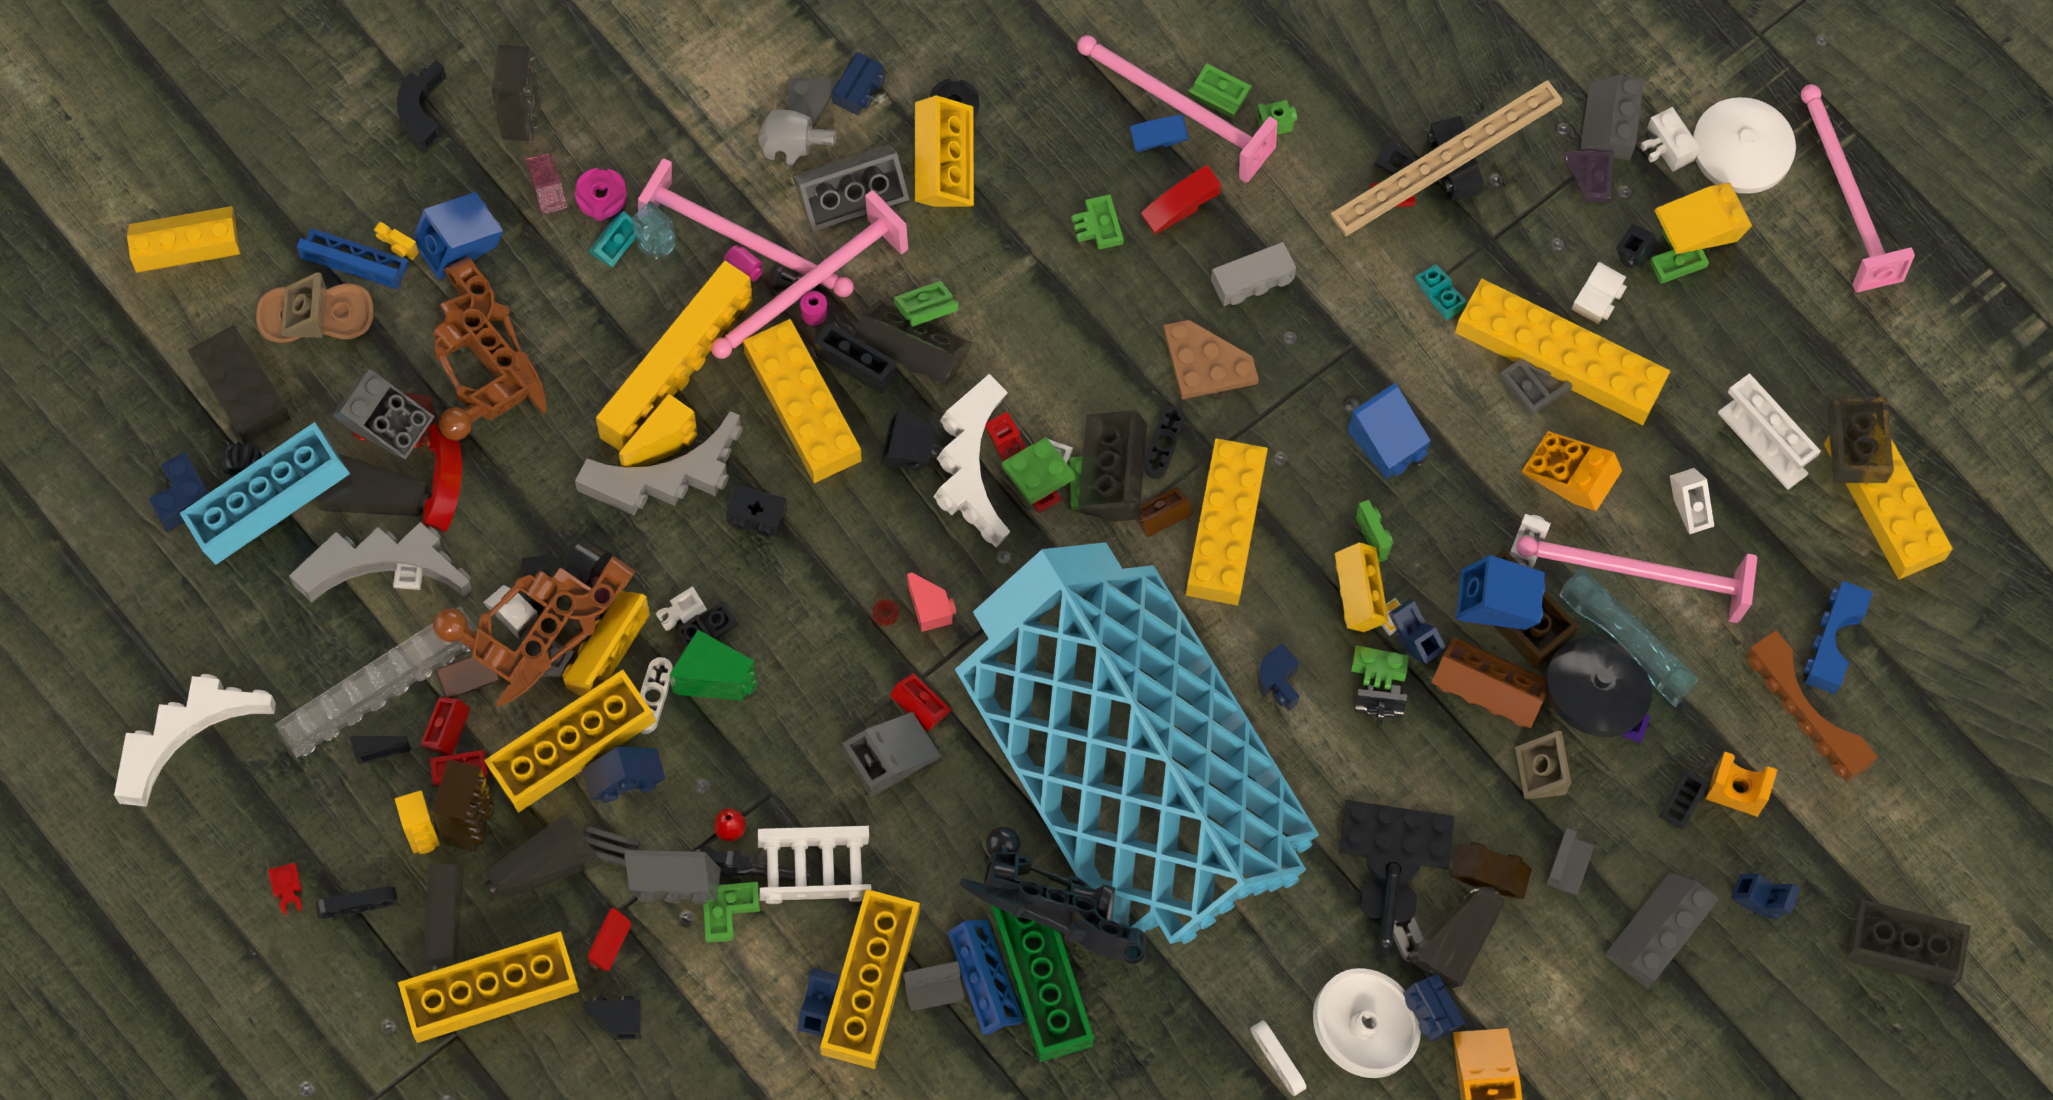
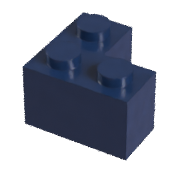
M185 452L161 464L172 487L149 498L166 532L185 522L180 512L208 494Z
M616 747L582 769L590 800H602L604 803L617 800L619 798L618 795L624 791L640 789L641 792H648L654 790L656 784L666 779L657 748Z

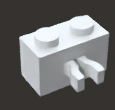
M1671 107L1651 117L1646 129L1650 139L1641 144L1643 151L1648 148H1657L1655 152L1649 155V161L1653 162L1662 155L1672 172L1694 162L1700 147L1674 108Z

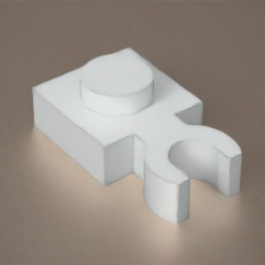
M692 586L670 600L673 606L660 609L656 615L660 621H663L661 624L668 631L674 628L680 619L685 624L694 616L703 613L707 609Z

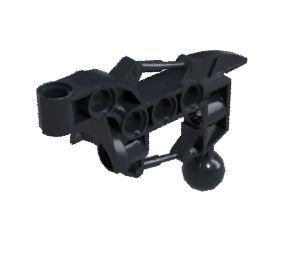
M998 827L990 832L986 839V848L990 854V859L985 869L984 883L962 878L959 883L961 887L981 900L1012 913L1015 917H1023L1044 923L1045 926L1064 934L1066 941L1078 942L1099 956L1110 957L1128 964H1138L1143 961L1146 946L1144 932L1139 928L1126 926L1111 920L1115 887L1103 884L1095 890L1088 888L1087 883L1076 876H1071L1069 879L1033 866V860L1030 857L1019 856L1021 842L1014 830L1009 827ZM1031 870L1048 877L1049 880L1066 886V891L1037 882L1022 880L1018 876L1029 874Z

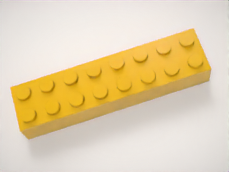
M726 261L720 265L597 415L596 421L600 439L620 452L668 394L674 396L678 390L682 391L687 386L690 379L689 376L694 370L698 371L703 366L705 357L711 351L713 341L721 338L726 331L730 332L736 325L738 316L742 312H747L753 302L752 289L748 275Z
M1482 278L1459 318L1455 331L1456 334L1513 362H1517L1522 358L1532 363L1534 367L1550 372V376L1562 382H1570L1573 385L1572 391L1641 425H1644L1670 373V370Z

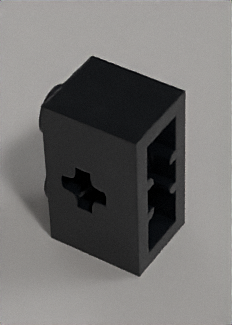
M735 485L726 512L727 523L738 530H745L747 528L756 531L761 536L771 537L773 535L779 537L787 511V498Z

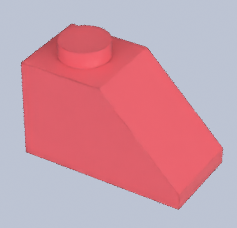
M908 573L907 585L921 632L952 624L953 614H956L953 598L948 599L946 591L914 573Z

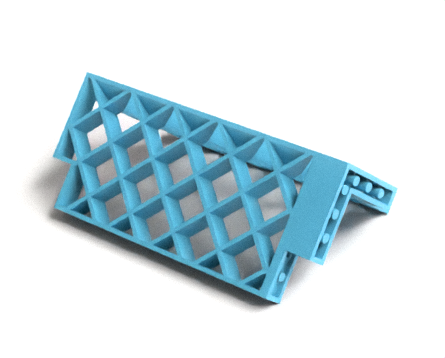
M1106 542L1042 549L973 611L988 640L963 661L955 671L1076 876L1087 883L1088 888L1095 890L1103 884L1115 887L1111 914L1112 921L1129 926L1131 900L1151 905L1150 912L1131 927L1139 928L1145 932L1147 929L1152 930L1160 926L1170 944L1181 941L1183 944H1186L1198 936L1196 932L1199 929H1205L1215 923L1214 917L1219 913L1224 914L1235 906L1233 902L1237 899H1243L1251 893L1256 896L1267 889L1273 892L1281 886L1289 888L1300 880L1298 876L1306 868L1295 851L1302 853L1313 845L1311 841L1319 836L1154 565L1122 569ZM1061 601L1059 627L1040 623L1039 620ZM1039 634L1058 638L1054 674L1036 670ZM1018 639L1016 665L997 661L996 658ZM1077 643L1096 647L1093 683L1074 679ZM1106 646H1108L1109 648H1111L1112 650H1114L1115 652H1117L1118 654H1120V656L1117 655L1116 653H1114L1113 651H1111L1110 649H1108ZM997 672L1014 676L1011 712L1002 710L994 698ZM1144 672H1146L1147 674H1149L1150 676H1152L1153 678H1155L1156 681H1155L1154 679H1152L1151 677H1149L1148 675H1146ZM1034 681L1053 686L1049 721L1031 717ZM1073 691L1092 695L1088 730L1069 726ZM1179 696L1190 702L1192 705L1181 699ZM1111 700L1131 705L1127 740L1108 736ZM1137 700H1139V701L1142 702L1144 705H1146L1147 707H1149L1150 709H1152V710L1154 711V713H1153L1152 711H1150L1149 709H1147L1146 707H1144L1143 705H1141L1140 703H1138ZM1174 725L1183 730L1184 732H1186L1187 734H1189L1190 737H1188L1186 734L1175 728ZM1030 728L1048 733L1044 767L1034 765L1027 753ZM1068 738L1087 742L1083 777L1064 773ZM1106 748L1126 752L1122 787L1103 783ZM1211 750L1214 751V752H1215L1216 754H1218L1219 756H1221L1222 758H1224L1225 760H1227V762H1225L1224 760H1222L1221 758H1219L1218 756H1216L1215 754H1213V753L1211 752ZM1146 757L1166 763L1162 797L1142 793ZM1172 757L1187 766L1188 770L1175 762ZM1209 782L1225 792V795L1209 785ZM1063 785L1082 790L1078 824L1068 822L1061 811ZM1102 795L1121 800L1118 834L1098 830ZM1141 805L1161 810L1157 845L1137 840ZM1246 807L1252 810L1257 815H1259L1261 819L1252 814L1251 812H1249L1248 810H1246ZM1181 815L1201 821L1198 856L1177 850ZM1207 815H1209L1210 817H1212L1213 819H1215L1216 821H1218L1219 823H1221V824L1223 825V828H1222L1221 826H1219L1218 824H1216L1215 822H1213L1212 820H1210V819L1207 817ZM1244 840L1258 848L1260 853L1244 843ZM1097 842L1116 847L1113 881L1102 879L1094 867ZM1136 853L1156 858L1152 892L1132 887ZM1175 863L1196 868L1192 903L1172 898ZM1243 873H1244L1245 875H1247L1248 877H1250V878H1246V879H1245V878L1243 877ZM1216 874L1237 880L1238 883L1213 902ZM1176 913L1191 916L1192 920L1183 926Z

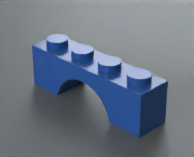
M1845 581L1841 582L1838 589L1833 587L1828 599V603L1832 604L1830 611L1824 612L1819 625L1824 627L1822 634L1816 635L1811 648L1815 650L1813 659L1808 658L1803 673L1807 674L1806 684L1836 694L1842 684L1849 664L1836 646V631L1847 625L1860 624L1869 606L1873 594L1872 591Z

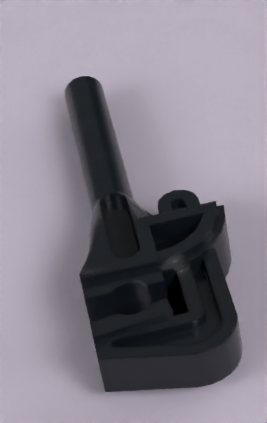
M704 849L694 850V852H706L721 868L720 875L742 876L755 874L767 876V865L752 862V858L741 856V851H725L722 853ZM778 867L779 879L795 881V870ZM806 872V881L809 884L811 873Z

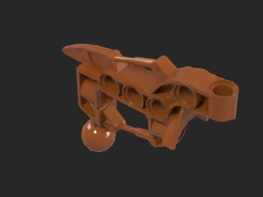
M468 256L445 268L443 271H446L449 281L456 288L460 296L440 304L446 318L436 326L433 332V336L436 338L434 342V357L436 360H440L446 374L451 378L456 388V399L466 404V408H448L440 415L438 424L442 435L449 440L457 441L464 439L472 429V422L482 416L493 420L525 400L527 395H529V399L541 413H546V400L541 381L528 359V355L520 349L515 330L509 318V308L494 302V293L488 280L485 279ZM478 290L482 294H474L472 291ZM503 321L516 351L510 348L490 322ZM466 323H474L477 326L470 327ZM488 342L491 343L493 346L487 347L484 346L482 343ZM463 346L465 348L469 346L495 380L479 390L460 386L447 358L450 353ZM498 362H505L508 366H501Z
M613 556L600 574V578L594 587L590 588L562 568H559L552 578L539 570L535 577L527 575L518 579L516 584L501 598L499 603L487 614L480 616L477 633L467 627L465 615L455 608L440 610L434 617L433 630L440 640L445 642L460 641L473 650L472 657L511 682L496 702V706L500 707L525 693L551 668V663L566 651L574 648L587 636L592 635L595 632V616L602 614L615 601L636 571ZM600 588H606L610 592V599L605 604H600L595 599V593ZM521 590L546 608L515 652L492 637L491 617ZM567 595L571 598L572 606L569 610L562 611L558 608L557 600L560 596ZM546 618L554 619L557 624L556 630L551 634L545 633L541 627L543 620ZM569 618L579 619L583 630L569 640L553 656L549 657L548 649ZM532 640L538 641L541 645V652L537 656H531L526 651L527 644Z

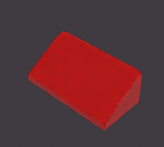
M914 673L897 683L890 695L907 713L913 712L923 729L927 732L951 711Z
M439 697L420 747L440 754L452 755L470 712V707L460 699Z
M614 908L609 910L587 955L590 965L604 971L610 970L631 927L630 920Z

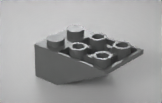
M371 369L359 375L332 414V417L356 434L404 460L435 417Z
M913 712L865 729L842 743L843 755L870 798L941 757Z

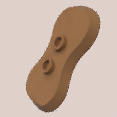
M352 283L340 284L327 289L323 335L338 339H353L364 334L369 329L373 319V301L369 292L364 287ZM278 287L266 292L261 297L256 312L259 332L265 339L276 343H287L301 338L284 337L281 335L285 287Z

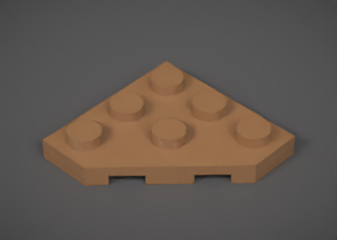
M1190 320L1163 326L1181 399L1258 384L1259 379L1251 355Z

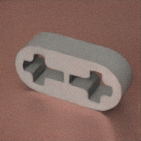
M1413 917L1406 927L1408 934H1405L1402 927H1397L1396 924L1398 922L1395 921L1393 937L1401 956L1407 962L1415 963L1420 961L1425 955L1426 943L1415 918ZM1408 939H1411L1414 947H1420L1417 955H1414L1413 952H1407L1409 948Z

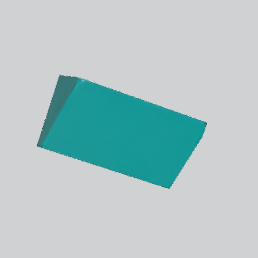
M625 211L620 212L613 218L588 252L603 263L613 267L643 228Z

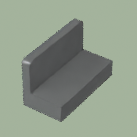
M1566 828L1546 885L1572 895H1577L1594 846L1576 839L1577 831Z
M958 961L903 973L910 1011L964 1000Z

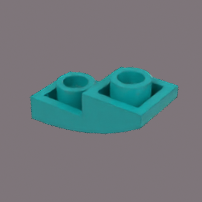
M1437 264L1415 276L1416 282L1426 297L1446 320L1466 308L1467 300L1452 286L1451 278Z

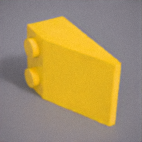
M1730 182L1709 186L1654 210L1676 254L1737 242L1752 227Z
M668 394L619 452L621 467H648L681 452L686 445L690 446L697 437L694 411Z

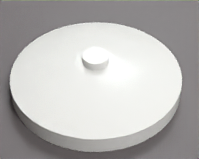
M1730 98L1714 104L1701 116L1693 133V138L1700 147L1695 161L1701 172L1716 185L1730 182L1737 193H1757L1775 186L1785 177L1795 156V137L1788 121L1772 106L1752 98Z
M1350 969L1334 976L1319 992L1313 1010L1315 1033L1326 1054L1341 1068L1361 1077L1380 1078L1400 1070L1414 1056L1421 1035L1416 1016L1406 1006L1403 995L1405 990L1392 978L1370 969Z

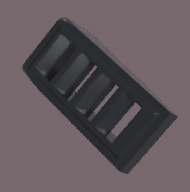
M407 736L350 737L353 753L358 764L411 750Z
M1685 769L1659 817L1683 830L1710 782ZM1687 781L1699 788L1698 791L1695 792L1683 785L1684 782ZM1682 790L1693 796V800L1690 801L1679 795V791ZM1677 799L1689 806L1687 811L1673 803L1674 800ZM1671 808L1684 816L1683 819L1680 820L1669 814V809Z

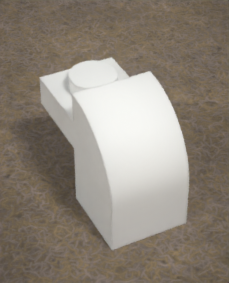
M1524 515L1510 551V555L1520 565L1533 568L1537 557L1535 554L1531 557L1521 556L1517 551L1516 545L1523 536H1531L1537 542L1544 541L1551 523L1546 522L1540 516Z

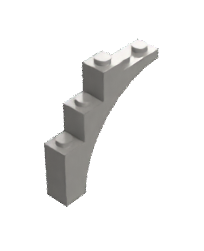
M730 411L721 426L703 444L688 454L666 463L649 467L627 468L606 465L586 459L575 480L577 491L635 516L638 508L642 509L648 495L675 506L678 499H683L686 495L688 485L716 496L719 488L724 489L729 478L725 462L729 458L731 452L729 447L732 441L739 439L743 429L740 423V415Z
M421 522L400 542L391 532L387 531L384 533L379 527L358 546L348 536L342 538L335 532L289 575L293 586L311 603L328 589L348 579L367 573L395 571L397 564L416 566H401V571L416 573L417 567L423 568V576L431 577L448 585L464 598L472 591L469 582L471 580L470 576L462 568L457 570L450 564L452 562L451 559L441 551L442 547L439 540L441 536L431 526L426 528Z

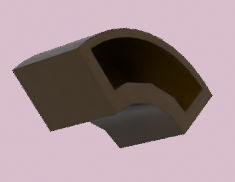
M1471 842L1470 845H1458L1451 875L1459 881L1482 891L1510 898L1524 899L1532 868L1523 862V858L1520 856L1498 854L1487 849L1484 844Z

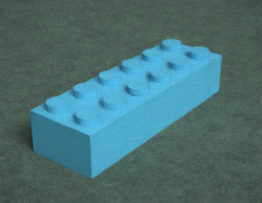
M314 422L180 512L202 551L216 565L348 476L350 472L327 436Z

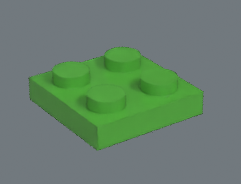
M1047 437L1001 462L1002 469L1030 505L1075 480V473Z

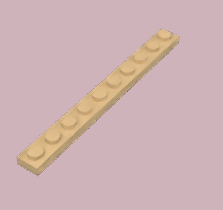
M1548 80L1335 210L1331 213L1332 219L1345 237L1561 105L1562 98Z

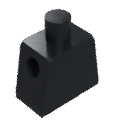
M898 410L891 417L880 463L920 470L929 463L930 458L937 460V457L946 446L934 443L935 427L902 410Z

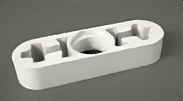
M663 657L655 658L650 662L641 688L640 695L653 712L656 720L654 724L640 732L642 734H649L656 729L671 683L669 674L673 667L671 662ZM661 665H664L667 673L661 674L660 684L656 683L657 673L654 669H659ZM649 690H658L661 693L660 699L656 702L647 701L645 695Z
M1262 1020L1252 1026L1250 1030L1254 1039L1287 1090L1293 1096L1304 1091L1306 1084L1267 1023Z

